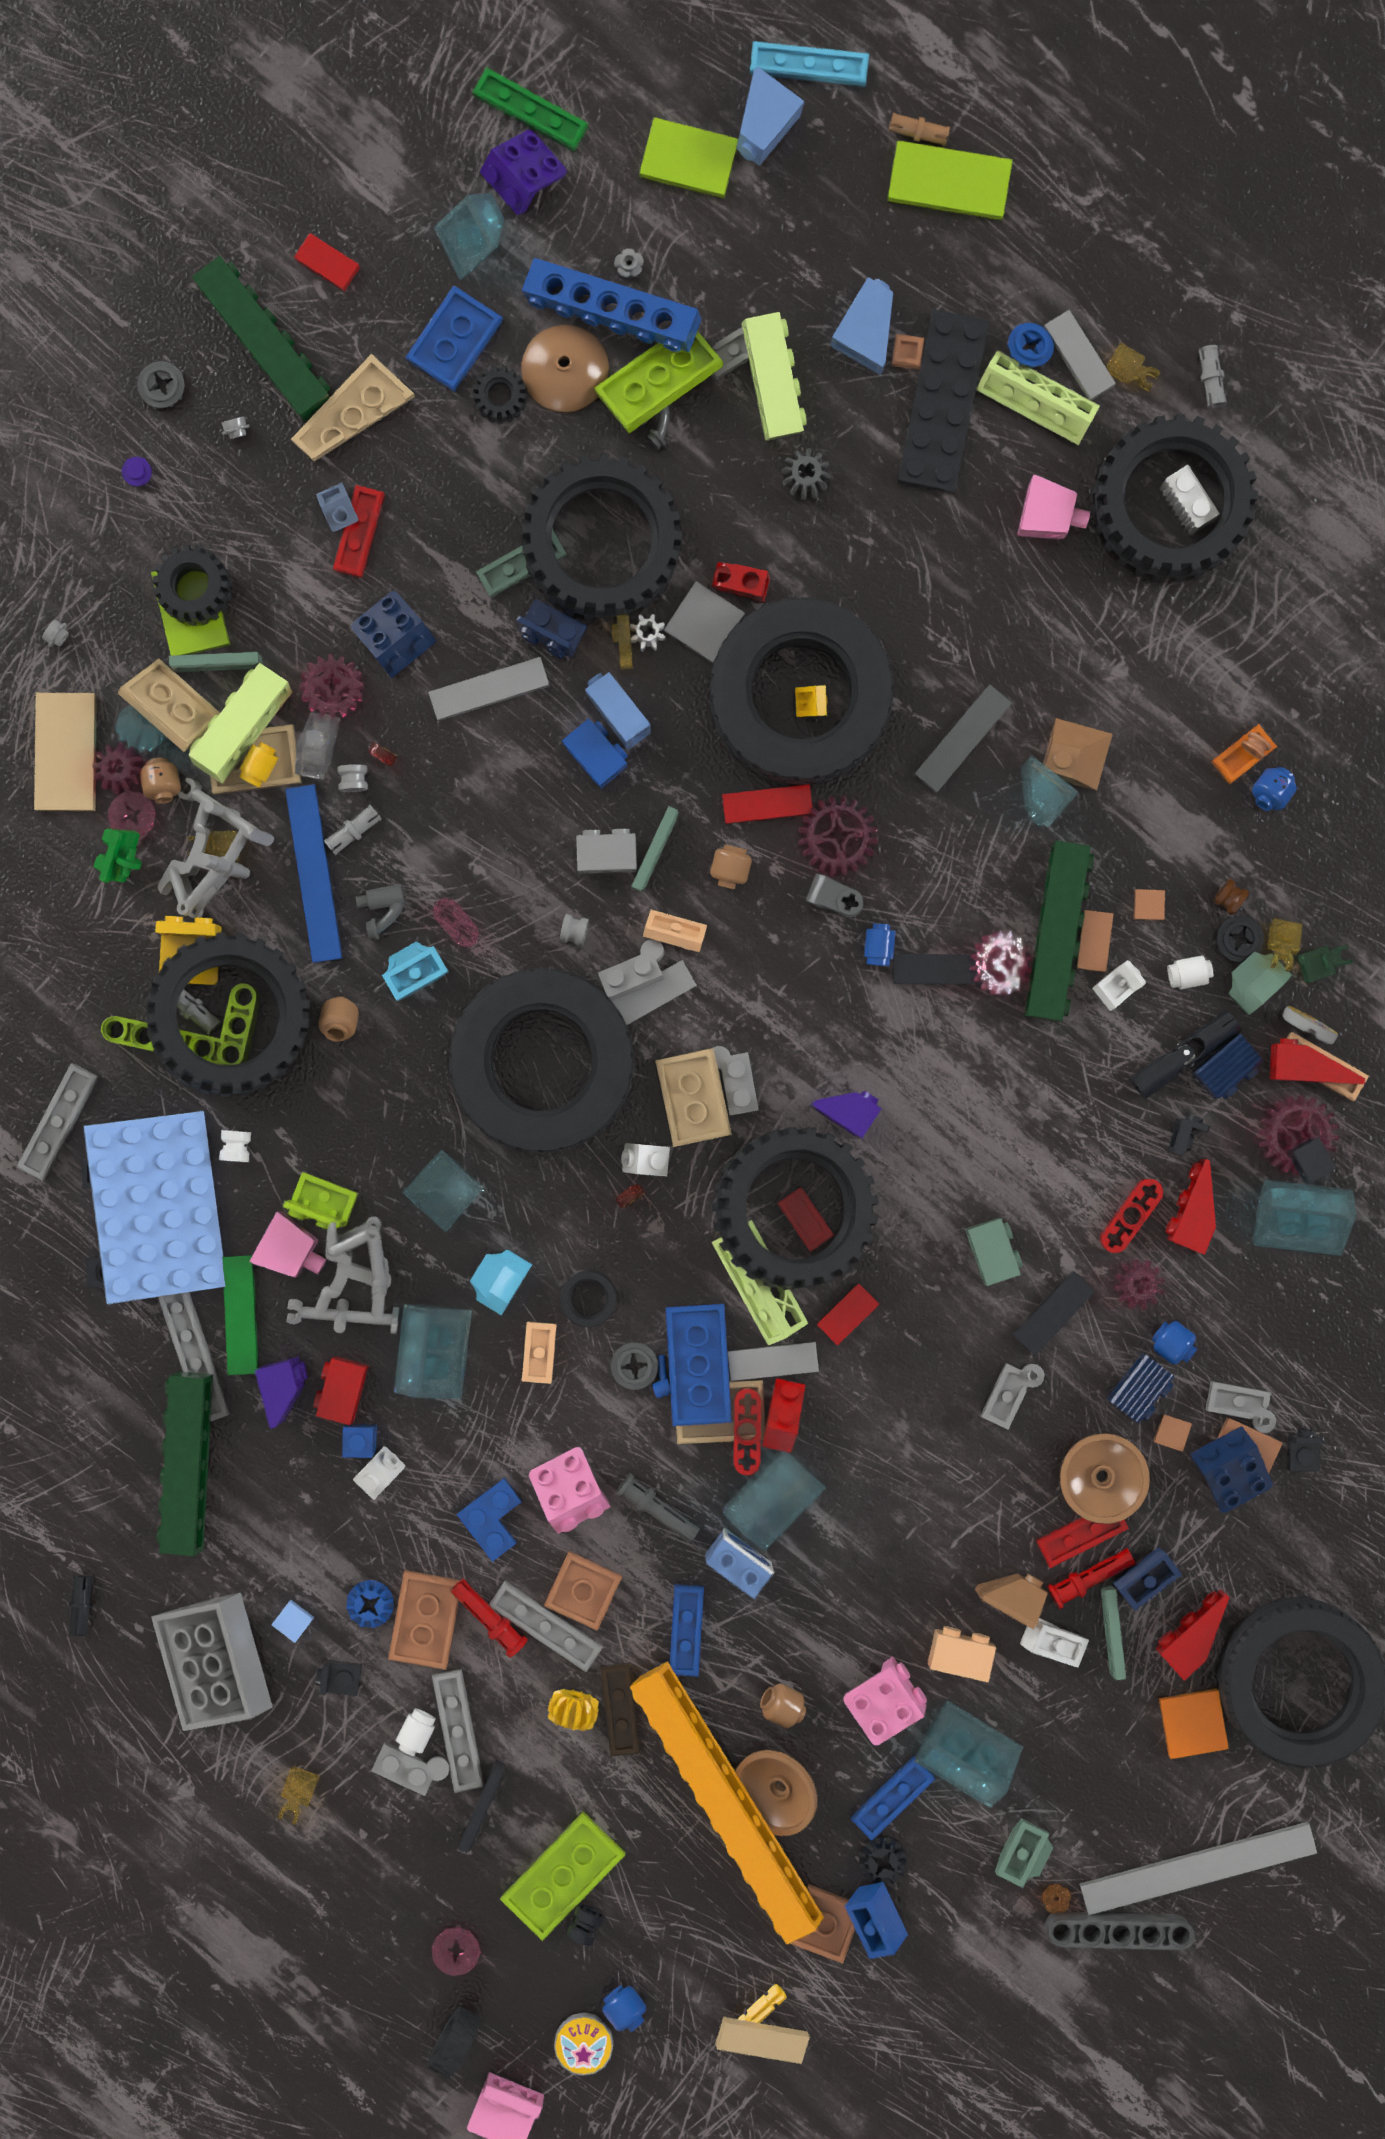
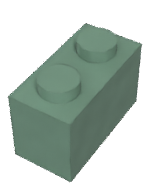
M995 1218L965 1229L984 1285L989 1286L1021 1275L1019 1268L1023 1267L1018 1250L1012 1251L1009 1240L1013 1239V1235L1008 1222L1003 1223L1001 1218Z

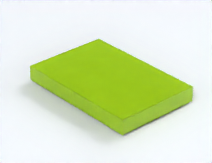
M654 117L639 175L642 178L724 198L737 150L738 138Z
M156 571L151 572L152 578L157 576L158 573ZM200 571L187 573L179 581L177 587L178 596L188 601L200 598L207 590L208 576ZM159 604L171 656L192 655L230 646L222 610L217 613L219 618L215 621L213 618L208 619L209 624L202 625L200 622H197L196 626H190L187 622L183 624L174 617L172 618Z

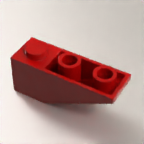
M1200 1159L1198 1163L1194 1162L1190 1169L1188 1178L1191 1179L1188 1189H1183L1178 1198L1177 1206H1180L1176 1218L1172 1216L1169 1220L1166 1233L1169 1234L1167 1237L1168 1241L1205 1255L1216 1229L1210 1160Z
M1221 1589L1217 1593L1215 1591L1209 1593L1203 1599V1605L1196 1612L1190 1611L1180 1620L1181 1625L1174 1632L1168 1631L1158 1640L1159 1645L1155 1649L1184 1681L1205 1663L1230 1598Z

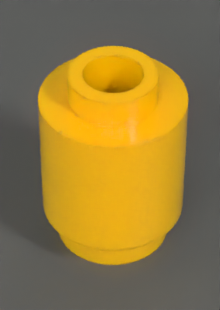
M261 741L258 746L252 744L240 767L242 771L239 777L260 788L263 782H267L279 759L274 755L276 749Z

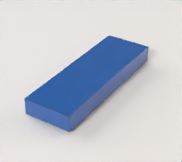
M674 1585L670 1666L674 1673L679 1676L699 1677L704 1586Z
M913 1756L851 1816V1820L872 1841L935 1780V1776Z

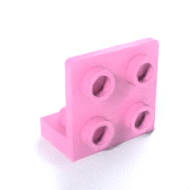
M489 2072L468 2123L467 2130L487 2139H527L535 2118L538 2119L541 2112L544 2094Z

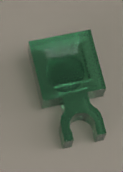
M1327 945L1298 954L1297 958L1305 983L1336 974L1334 965L1342 966L1353 963L1352 959L1342 960L1340 958V952L1348 949V945L1335 947L1331 952Z

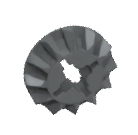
M164 361L153 362L147 365L140 373L137 383L141 398L149 406L159 409L173 407L179 399H182L184 388H186L180 370L173 364ZM156 376L162 379L163 382L169 381V384L166 385L167 395L159 389L155 391L154 388L158 386Z
M630 1342L619 1347L611 1360V1372L614 1379L622 1387L631 1390H638L648 1386L654 1380L658 1371V1361L654 1351L643 1343ZM632 1353H634L637 1362L647 1363V1365L638 1369L637 1378H635L632 1369L621 1367L631 1362Z

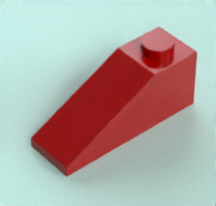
M1280 1038V1044H1271L1269 1080L1365 1084V1078L1308 1045H1298L1299 1039Z

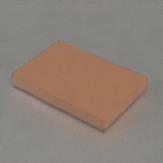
M408 1570L404 1571L388 1660L443 1670L447 1669L459 1600L450 1593V1590L460 1580Z

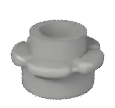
M625 249L622 251V254L616 256L615 267L618 268V273L622 277L633 278L641 273L643 257L640 253H635L633 249ZM631 261L632 264L628 266L626 262Z
M244 416L222 422L224 431L221 433L222 435L228 434L229 439L247 435L245 429L249 428V424H246Z
M55 619L47 627L42 639L48 642V647H52L55 644L59 647L64 643L69 635V632L66 631V623H60Z

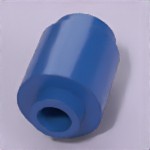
M873 923L872 929H866L864 957H867V965L890 966V959L894 957L896 931L890 930V925Z

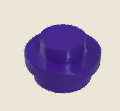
M132 457L123 464L122 476L129 485L140 487L149 482L152 476V469L144 458Z

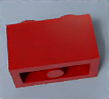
M337 1356L331 1358L330 1362L326 1361L321 1375V1379L325 1380L323 1391H317L313 1404L314 1408H318L316 1416L351 1425L356 1416L369 1365Z
M776 1378L770 1399L762 1447L788 1453L792 1452L798 1432L805 1384Z

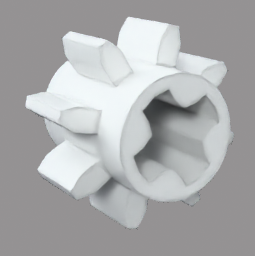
M652 614L650 619H644L642 615H639L638 625H630V630L637 633L632 636L631 642L636 643L639 641L642 652L646 647H652L656 651L657 641H665V636L659 633V631L665 628L664 622L657 624L655 622V614ZM648 627L652 628L653 634H650L648 638H644L642 631H646Z

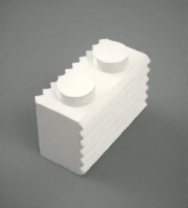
M1189 465L1167 477L1160 486L1159 491H1163L1162 496H1166L1169 506H1173L1172 510L1176 511L1175 515L1179 516L1178 520L1182 521L1181 525L1185 526L1184 530L1188 531V535L1192 536L1214 522L1220 515Z

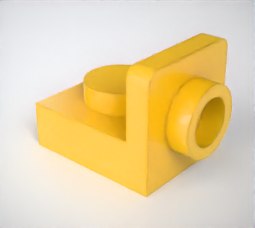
M826 685L795 688L796 717L827 715Z

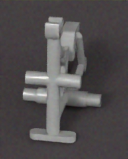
M186 778L185 781L191 785V790L188 794L180 791L178 795L186 801H197L200 803L193 826L196 831V837L185 863L177 860L170 862L158 884V890L162 895H167L173 888L178 901L177 912L180 915H189L195 919L202 917L204 907L230 876L243 879L249 877L250 870L242 864L235 862L246 841L249 839L265 846H270L274 841V836L258 829L240 817L238 811L225 807L201 791L202 786L197 780ZM209 813L219 816L239 830L225 856L218 857L204 853L208 837L211 833L210 829L206 827ZM200 868L210 870L193 891L189 876L197 875Z
M370 1217L365 1224L340 1236L337 1234L336 1222L329 1224L325 1256L328 1260L338 1263L334 1280L330 1286L322 1289L315 1307H303V1303L298 1299L289 1300L287 1309L296 1310L298 1313H288L287 1323L298 1324L301 1322V1318L334 1321V1330L337 1333L345 1331L346 1322L391 1326V1334L397 1333L399 1307H393L392 1314L383 1313L387 1288L391 1284V1276L389 1274L388 1260L383 1255L380 1235L381 1222L378 1218ZM368 1242L372 1269L351 1263L352 1252L350 1250ZM347 1278L369 1284L372 1287V1312L348 1310L349 1302L346 1299L338 1300L336 1309L327 1308L331 1298L339 1297Z

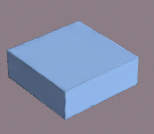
M290 1600L272 1626L295 1643L314 1617Z

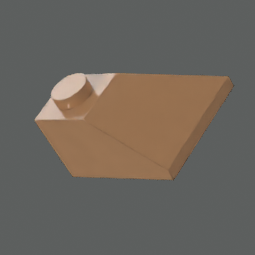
M1056 718L1040 775L1096 791L1112 734Z
M1029 1573L1026 1578L1020 1574H1014L981 1583L975 1589L981 1600L1033 1630L1038 1623L1048 1594L1041 1587L1043 1582Z

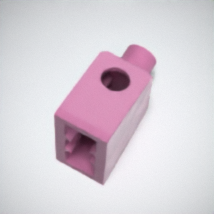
M1033 475L1029 482L1017 536L1065 539L1070 525L1086 529L1090 511L1074 508L1077 498L1075 491L1040 476Z
M278 1211L249 1262L291 1277H298L303 1268L319 1275L327 1259L312 1252L318 1242L316 1237L287 1214Z

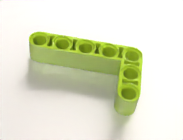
M238 984L231 990L220 1039L179 1030L183 1040L198 1056L200 1055L198 1054L197 1047L200 1042L206 1040L210 1044V1052L207 1056L201 1058L222 1065L247 1062L261 1002L260 992L256 987L248 984ZM249 989L252 993V1000L248 1005L244 1006L239 1002V995L243 990ZM111 1016L103 1021L101 1033L107 1041L154 1051L151 1041L148 1044H143L140 1040L141 1031L147 1028L146 1022L119 1016ZM238 1018H242L246 1023V1028L241 1034H236L232 1029L233 1022ZM116 1022H120L124 1027L123 1034L118 1038H115L111 1033V1028ZM231 1047H236L239 1051V1058L234 1063H229L226 1058V1052Z

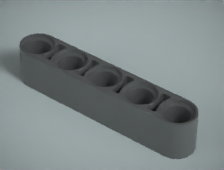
M1058 1911L1051 1913L1045 1921V1929L1050 1940L1059 1947L1184 1950L1191 1947L1195 1940V1933L1185 1917L1178 1914L1099 1912L1088 1915L1087 1912ZM1058 1924L1067 1925L1064 1933L1059 1935L1053 1933L1055 1926ZM1096 1925L1097 1928L1092 1935H1084L1083 1930L1086 1926ZM1117 1926H1126L1124 1934L1120 1936L1113 1935V1930ZM1146 1927H1156L1153 1935L1148 1937L1142 1935ZM1177 1927H1185V1932L1182 1936H1172L1173 1931Z

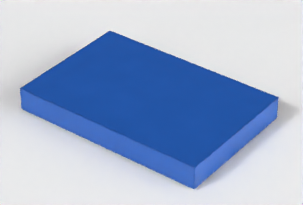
M453 285L405 359L455 392L503 321V318Z

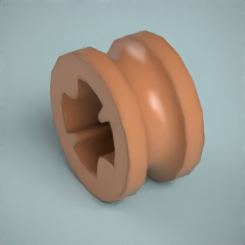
M1250 732L1247 735L1248 741L1244 740L1241 746L1250 755L1262 760L1265 757L1264 751H1269L1271 745L1262 736Z

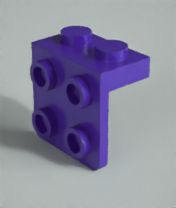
M527 130L491 149L480 170V174L517 215L526 212L536 192L562 179L567 172L563 164L531 130Z

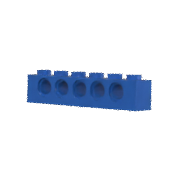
M537 258L533 259L522 288L528 303L535 308L544 309L548 307L554 309L557 314L563 317L571 318L573 315L582 318L583 322L595 327L599 324L605 325L616 334L625 335L627 332L636 335V338L644 343L652 344L655 341L664 344L663 346L666 349L677 353L680 350L690 352L702 320L696 308ZM555 287H563L559 294H551ZM581 296H590L585 303H577ZM617 304L613 311H604L607 305ZM635 313H644V316L640 320H631L632 316ZM663 321L672 322L667 329L658 328Z

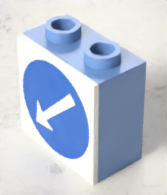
M725 1527L705 1553L706 1564L753 1599H755L774 1573L772 1562Z

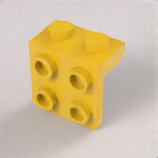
M165 916V921H156L155 933L161 935L159 972L168 957L172 958L177 953L179 947L184 944L188 946L195 942V938L205 936V939L215 937L216 933L222 931V927L212 924L213 919L195 918L194 923L183 922V917ZM219 966L201 972L188 984H217L219 980Z

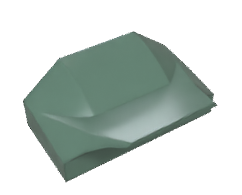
M1254 951L1231 973L1232 988L1227 995L1246 1015H1250L1289 980L1292 974L1272 954L1263 955Z
M1021 1818L1013 1828L1000 1854L995 1869L996 1875L1022 1888L1028 1879L1040 1876L1054 1848L1048 1840L1049 1833Z

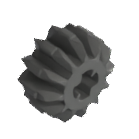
M809 448L806 449L805 456L803 457L801 452L796 450L794 451L795 460L787 457L785 459L787 467L781 469V475L787 477L783 480V486H792L790 490L791 496L796 495L800 491L801 500L806 499L807 492H810L813 498H817V489L825 491L827 485L824 481H828L831 478V474L826 472L829 468V462L819 463L822 458L820 452L813 458ZM811 471V476H806L804 479L801 478V472Z

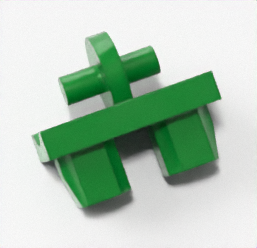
M109 828L104 830L102 840L103 843L108 845V850L106 854H99L94 863V868L100 872L99 880L104 883H109V881L126 882L131 869L138 870L141 868L142 861L135 858L140 833L135 830Z

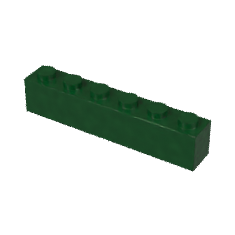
M219 255L192 276L195 284L305 423L330 398L328 392L331 390L321 375L315 378L310 371L313 366L303 353L297 355L292 348L295 343L285 330L279 332L275 327L274 323L277 320L267 307L261 309L257 304L256 300L259 297L249 284L243 286L238 278L241 274L231 261L225 263Z
M1057 840L1051 845L1024 1017L1054 1022L1063 1021V1016L1068 1017L1071 1000L1066 999L1068 987H1073L1075 980V970H1071L1073 958L1077 959L1080 948V941H1076L1077 929L1082 930L1085 913L1080 912L1082 900H1087L1089 893V883H1085L1087 871L1091 872L1094 862V854H1090L1091 846Z
M179 1371L169 1375V1379H167L165 1384L168 1407L163 1415V1424L166 1426V1438L163 1439L161 1447L165 1460L164 1467L160 1473L163 1496L158 1504V1512L161 1514V1526H159L156 1536L157 1543L160 1544L159 1553L195 1556L204 1549L213 1374Z

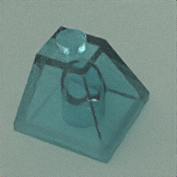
M492 193L467 195L434 227L459 279H464L498 247L504 217Z
M1031 755L1020 768L1025 809L1029 812L1028 817L1034 823L1041 827L1043 824L1049 827L1078 792Z
M441 1149L402 1193L447 1232L486 1188Z

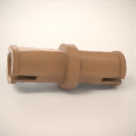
M893 112L888 132L914 137L913 140L917 142L922 139L941 144L942 146L946 145V138L949 135L950 127L925 122V118L922 117L914 119Z

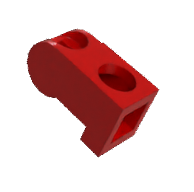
M719 562L716 565L711 587L724 593L736 594L764 603L770 575L765 570Z

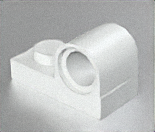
M1039 1618L1034 1630L1028 1626L1026 1627L1020 1645L1032 1653L1078 1668L1089 1640L1081 1635L1060 1629Z

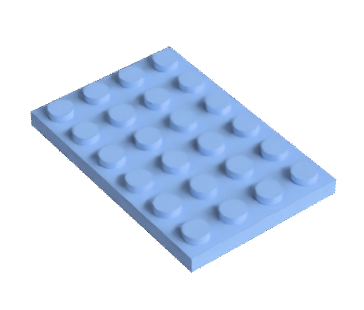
M204 1111L84 1126L106 1303L111 1304L225 1287L223 1252Z

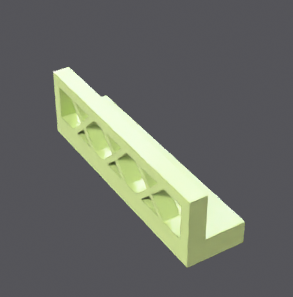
M998 350L987 366L976 388L977 391L1077 445L1081 442L1100 407L1025 365L1019 366L1018 361ZM997 363H999V364H1001L1002 366L1008 368L1009 370H1006V369H1004L1003 367L997 365ZM1077 407L1084 409L1085 411L1089 412V414L1078 409Z
M752 1220L749 1221L748 1224L753 1235L767 1249ZM722 1237L711 1242L768 1346L789 1337L808 1324L790 1290H783L782 1287H777L780 1296L779 1299L774 1298L770 1291L771 1287L763 1285L764 1282L759 1279H750L746 1276V1270L741 1266L736 1268L732 1264L731 1260L733 1257L728 1250L723 1251L719 1244L723 1242ZM785 1310L791 1312L796 1321V1324L791 1327L785 1318Z

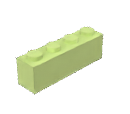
M780 312L747 318L741 324L765 441L800 434L804 431L803 426L807 422L804 408H799L797 396H800L801 392L798 379H793L791 367L795 365L791 348L787 349L785 337H788L787 322L785 319H781Z
M261 663L255 669L249 670L243 679V685L237 692L231 693L226 700V707L219 715H215L210 720L208 730L202 738H197L191 745L188 756L193 764L222 784L292 694L288 681Z

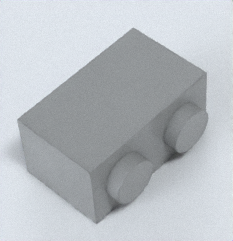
M613 829L612 834L600 835V830H584L583 835H576L578 874L637 872L636 834H630V829Z

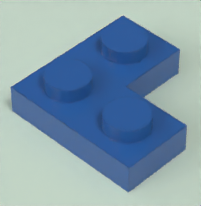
M505 1477L457 1513L459 1519L492 1562L516 1544L515 1539L500 1521V1518L519 1505L522 1500Z

